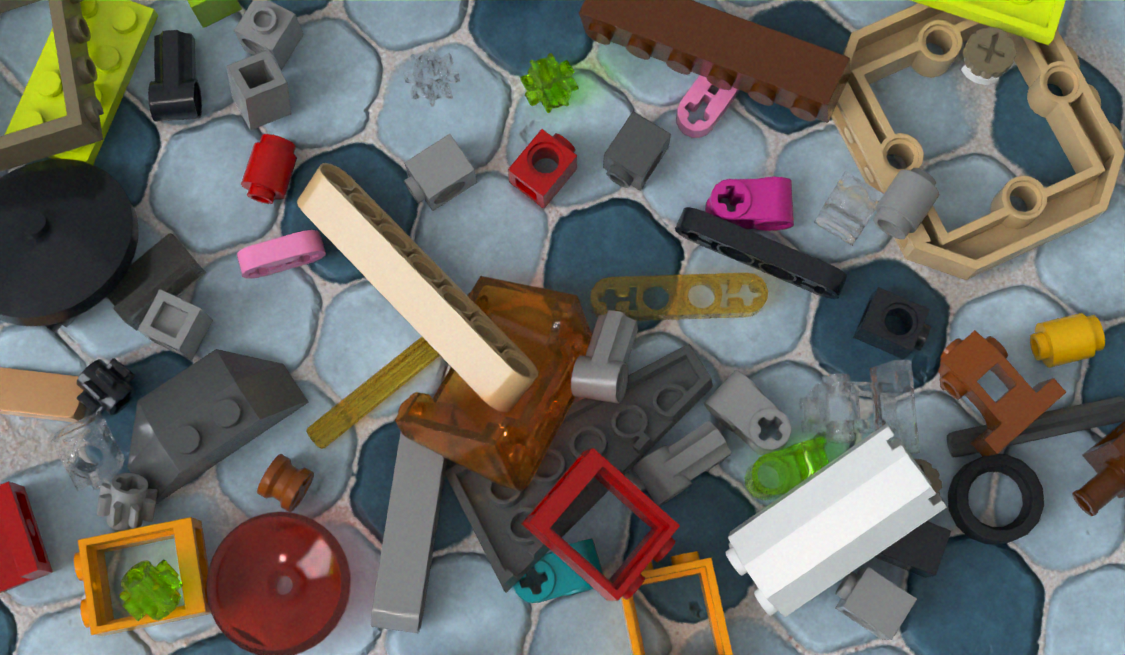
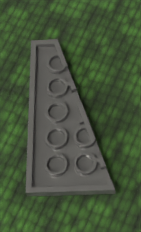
M690 344L628 375L627 389L621 403L584 398L444 471L505 593L550 550L521 523L583 451L594 448L625 475L713 387L712 378ZM593 477L552 525L551 529L562 538L609 490Z

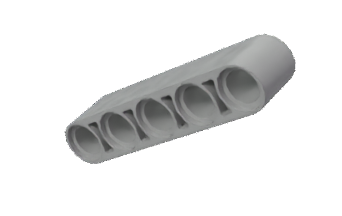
M410 399L406 402L372 605L371 627L417 634L420 632L445 480L444 471H446L452 435L454 421L453 405Z

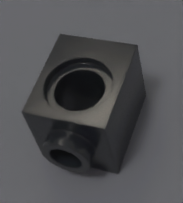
M878 287L869 298L853 338L904 359L913 349L919 351L922 349L931 329V326L925 323L930 309ZM896 316L901 319L905 325V334L895 335L891 333L885 325V317Z

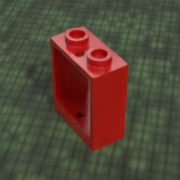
M594 448L585 450L579 455L521 523L607 601H619L621 597L627 600L640 588L645 580L641 573L652 559L655 562H659L668 554L676 542L671 536L680 527L676 521ZM593 477L651 528L609 580L551 529L552 525Z

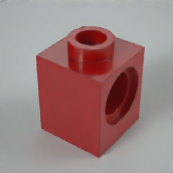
M541 129L509 167V183L545 209L577 170V155L574 153L576 151L575 147L560 134L555 133L552 137ZM548 158L555 161L558 166L551 173H540L534 168V165L537 161Z

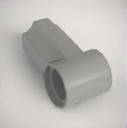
M608 310L606 314L598 316L586 355L579 356L574 364L571 378L573 396L618 404L622 402L628 384L627 363L638 332L636 320L627 317L623 312Z
M709 420L671 446L664 445L636 463L632 469L654 502L661 506L691 486L693 479L705 471H709L732 453L720 431Z

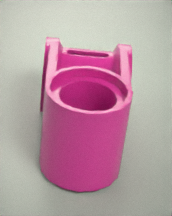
M785 177L722 180L712 190L711 196L705 205V212L724 220L727 219L728 222L745 229L779 231L794 226L792 181ZM722 198H728L729 204L736 206L733 212L727 211L726 204L720 203Z

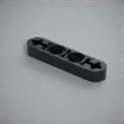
M685 207L675 227V231L680 236L693 243L825 298L838 299L847 279V275L833 265L696 208Z

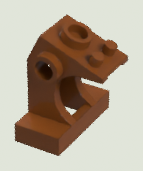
M974 330L964 340L957 338L952 341L942 352L940 368L938 369L940 373V387L957 400H960L965 395L980 411L986 421L987 429L973 440L971 444L981 456H991L998 454L1059 400L1066 391L1054 378L1040 382L1032 388L1006 359L1008 353L1003 345L991 336H988L986 339ZM989 370L1008 388V391L996 402L977 382Z

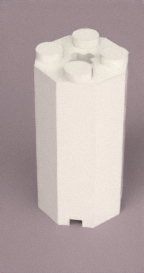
M887 423L730 531L728 536L730 549L725 551L726 556L741 576L748 572L758 587L754 591V595L769 616L778 611L784 617L788 616L947 508L939 493H936L930 484L932 483L900 439L897 437L891 442L888 441L894 436V433Z

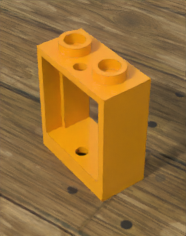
M189 517L78 540L79 552L74 555V567L78 579L84 582L86 599L81 601L80 610L82 621L86 628L90 627L91 635L106 636L216 613L202 522L200 520ZM175 538L185 605L114 619L105 552Z
M698 551L670 557L672 566L657 569L653 568L651 561L641 573L645 577L641 586L699 574L716 655H733L712 558L700 560ZM633 595L627 600L621 597L632 655H645Z

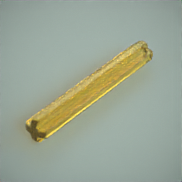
M420 337L310 425L306 430L308 436L320 449L326 448L440 355L423 337Z

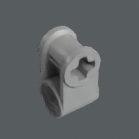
M735 370L704 402L707 410L722 425L734 432L753 451L760 455L772 456L778 454L784 449L790 438L792 428L787 416L766 398L763 392L747 376L738 370ZM760 424L766 428L772 424L776 425L779 428L776 433L778 441L771 437L766 441L759 438L762 430Z

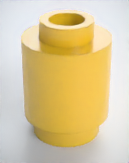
M1078 313L1037 323L1035 333L1030 335V346L1035 359L1038 361L1042 360L1050 368L1094 357L1097 351L1104 349L1105 335L1103 327L1095 315L1086 316L1083 313Z

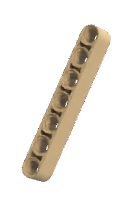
M320 164L297 200L301 211L489 406L501 412H510L538 377V370L533 362L344 170L332 164Z

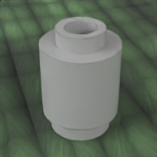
M913 168L911 171L900 170L875 207L877 214L874 216L873 221L877 227L897 239H905L908 233H914L939 197V191L935 187V179L919 168Z

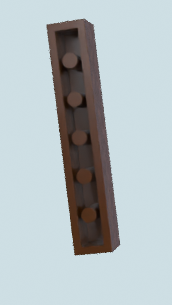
M585 0L579 11L586 34L598 43L609 45L610 42L626 47L629 53L638 58L648 60L650 57L664 61L669 68L680 74L689 75L693 72L706 77L712 85L720 89L731 90L733 87L748 93L750 98L760 104L771 106L773 103L789 108L795 116L806 121L818 119L828 123L850 77V57L693 0Z

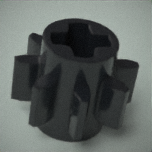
M115 358L108 365L102 359H98L86 367L77 379V385L83 390L77 397V400L97 416H100L104 410L110 415H115L122 411L133 399L136 390L129 383L135 378V375Z

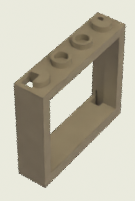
M0 0V14L41 0ZM48 0L67 116L0 136V172L103 140L99 115L104 114L95 94L94 82L97 81V71L88 53L87 41H90L91 35L88 24L82 16L80 2L83 0Z

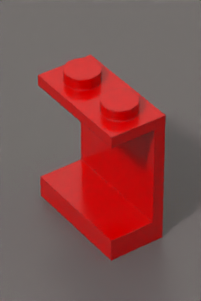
M10 481L0 484V593L53 573L25 487Z

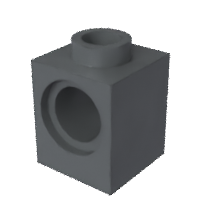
M632 111L604 154L603 168L607 170L606 175L621 187L629 188L631 185L641 191L668 150L671 134Z

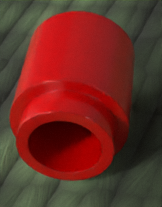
M262 134L260 142L254 143L241 182L242 187L248 190L247 196L264 204H273L274 199L281 200L285 198L297 161V157L294 154L296 145L293 142L280 136Z

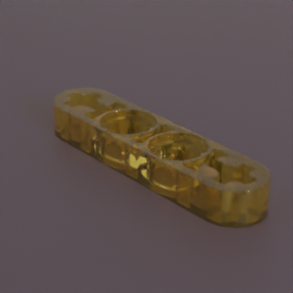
M752 273L608 277L598 281L592 288L590 305L597 317L604 315L608 311L606 303L598 302L597 298L604 297L606 289H614L615 296L630 297L629 287H637L635 298L637 310H629L631 301H619L616 303L615 310L612 311L623 312L627 317L636 321L744 318L754 316L761 311L767 301L768 289L762 278ZM720 284L728 285L726 294L739 293L742 285H749L750 292L758 293L759 297L753 298L750 306L744 305L742 298H728L726 302L727 307L722 308L720 304L723 293ZM697 285L707 286L713 292V303L706 308L695 307L689 301L688 293L690 289ZM654 286L661 287L668 294V304L658 310L647 307L643 301L645 290Z

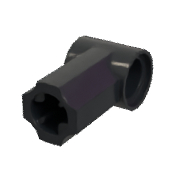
M179 30L162 31L161 34L154 36L155 81L150 82L148 89L151 116L155 122L200 119L202 115V97L200 86L196 79L195 38L192 34Z

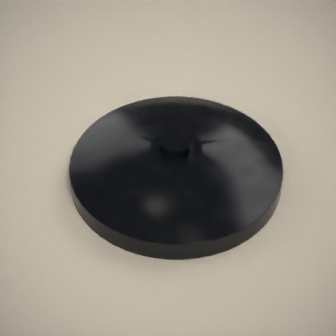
M52 159L25 165L0 178L1 321L19 326H44L69 320L100 303L123 279L136 252L139 236L138 220L129 197L110 174L97 166L83 161Z

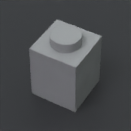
M269 50L227 65L232 98L250 130L291 115L288 83Z

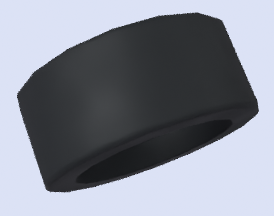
M1007 454L982 456L965 464L953 477L948 490V508L956 526L970 539L983 544H1005L1028 535L1038 524L1044 508L1043 487L1036 473L1022 460ZM987 472H999L1009 476L1017 483L1022 493L1023 505L1019 516L1012 523L1003 527H992L982 523L973 515L969 506L968 493L971 484L978 476Z

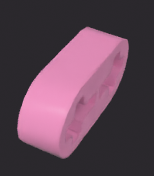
M699 75L678 106L676 123L679 130L691 138L706 136L723 116L739 90L733 87L731 90L719 89L714 95L710 92L713 85L706 77ZM702 102L708 104L703 117L706 122L699 119L693 124L688 121L690 113L687 109L695 112Z
M306 230L245 247L237 253L242 277L259 278L318 261L326 255L320 232L317 230Z

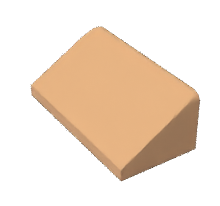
M0 367V414L83 423L86 407L77 400V397L83 392L77 385L79 376Z

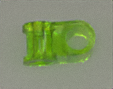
M826 436L806 440L791 445L786 449L759 457L746 470L744 479L748 492L760 500L776 499L829 463L825 451V446L828 444ZM761 466H769L777 471L779 475L777 488L770 489L761 484L758 479V471Z

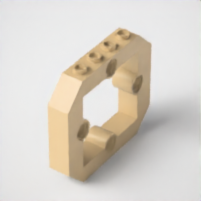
M917 3L851 33L842 54L850 57V77L831 117L876 204H878L900 170L911 171L913 168H920L923 163L924 152L921 144L914 137L908 134L894 133L869 84L909 66L916 73L924 77L934 78L941 76L947 72L962 48V43L967 41L977 30L981 28L988 29L990 26ZM1059 26L1049 46L1009 32L1006 33L1015 43L1016 57L1014 61L1029 87L1027 93L1029 106L1036 114L1046 118L1076 174L1047 188H1044L1038 180L1032 177H1014L993 198L990 214L948 233L935 208L932 206L914 233H908L905 239L895 238L905 259L968 280L1093 222L1108 209L1125 154L1122 146L1123 139L1118 128L1113 123H1109L1101 109V99L1097 90L1086 82L1079 69L1078 56L1073 48L1066 46L1058 31ZM933 43L940 46L944 54H933L929 51L926 44ZM1047 84L1058 86L1062 90L1063 96H1056L1051 93ZM893 154L902 157L906 163V168L896 169L891 166L887 155ZM1010 196L1021 198L1026 203L1027 212L1016 210L1011 205Z

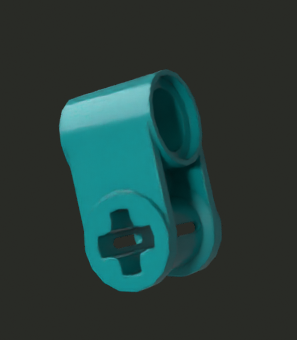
M593 538L569 544L603 574ZM553 552L545 554L531 568H535L538 575L546 574L548 577V581L541 584L542 592L533 594L530 588L521 587V581L527 579V573L513 586L517 595L529 603H541L560 596H571L594 589Z

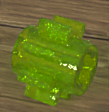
M549 53L547 58L529 61L531 66L528 70V75L520 77L524 88L527 90L525 96L529 104L535 106L541 101L547 113H550L552 108H559L563 105L568 106L572 91L579 89L578 84L572 77L575 71L569 61L565 60L558 65L552 53Z
M164 559L156 567L148 560L135 564L126 572L121 580V587L124 589L119 594V597L124 601L122 606L137 621L141 620L146 613L153 620H160L168 616L177 607L181 599L178 589L183 586V583L178 579L179 574Z

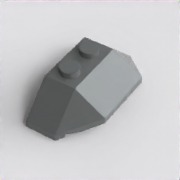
M215 349L137 401L127 467L131 473L138 474L147 480L148 489H157L156 504H158L309 402L284 364Z

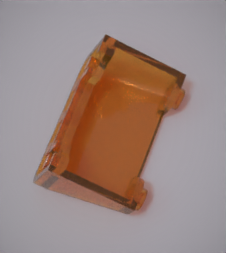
M480 276L471 293H468L467 296L533 362L538 370V377L510 412H501L489 406L451 367L433 399L429 394L413 393L401 404L395 422L407 439L502 487L523 491L532 481L576 398L571 390L572 372L577 358L586 355L592 333L577 295Z

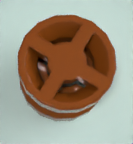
M279 454L264 473L259 483L257 494L266 499L273 497L279 500L281 508L291 513L307 493L314 478V472L305 467L298 469L292 466L291 459L283 454Z

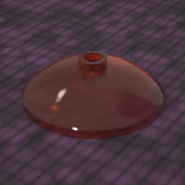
M291 512L261 514L246 520L234 528L216 549L207 574L206 591L208 605L220 630L240 648L257 655H297L310 650L324 641L341 621L347 609L351 593L349 562L335 536L315 520ZM283 577H289L293 583L292 589L289 593L282 595L277 589L278 581Z

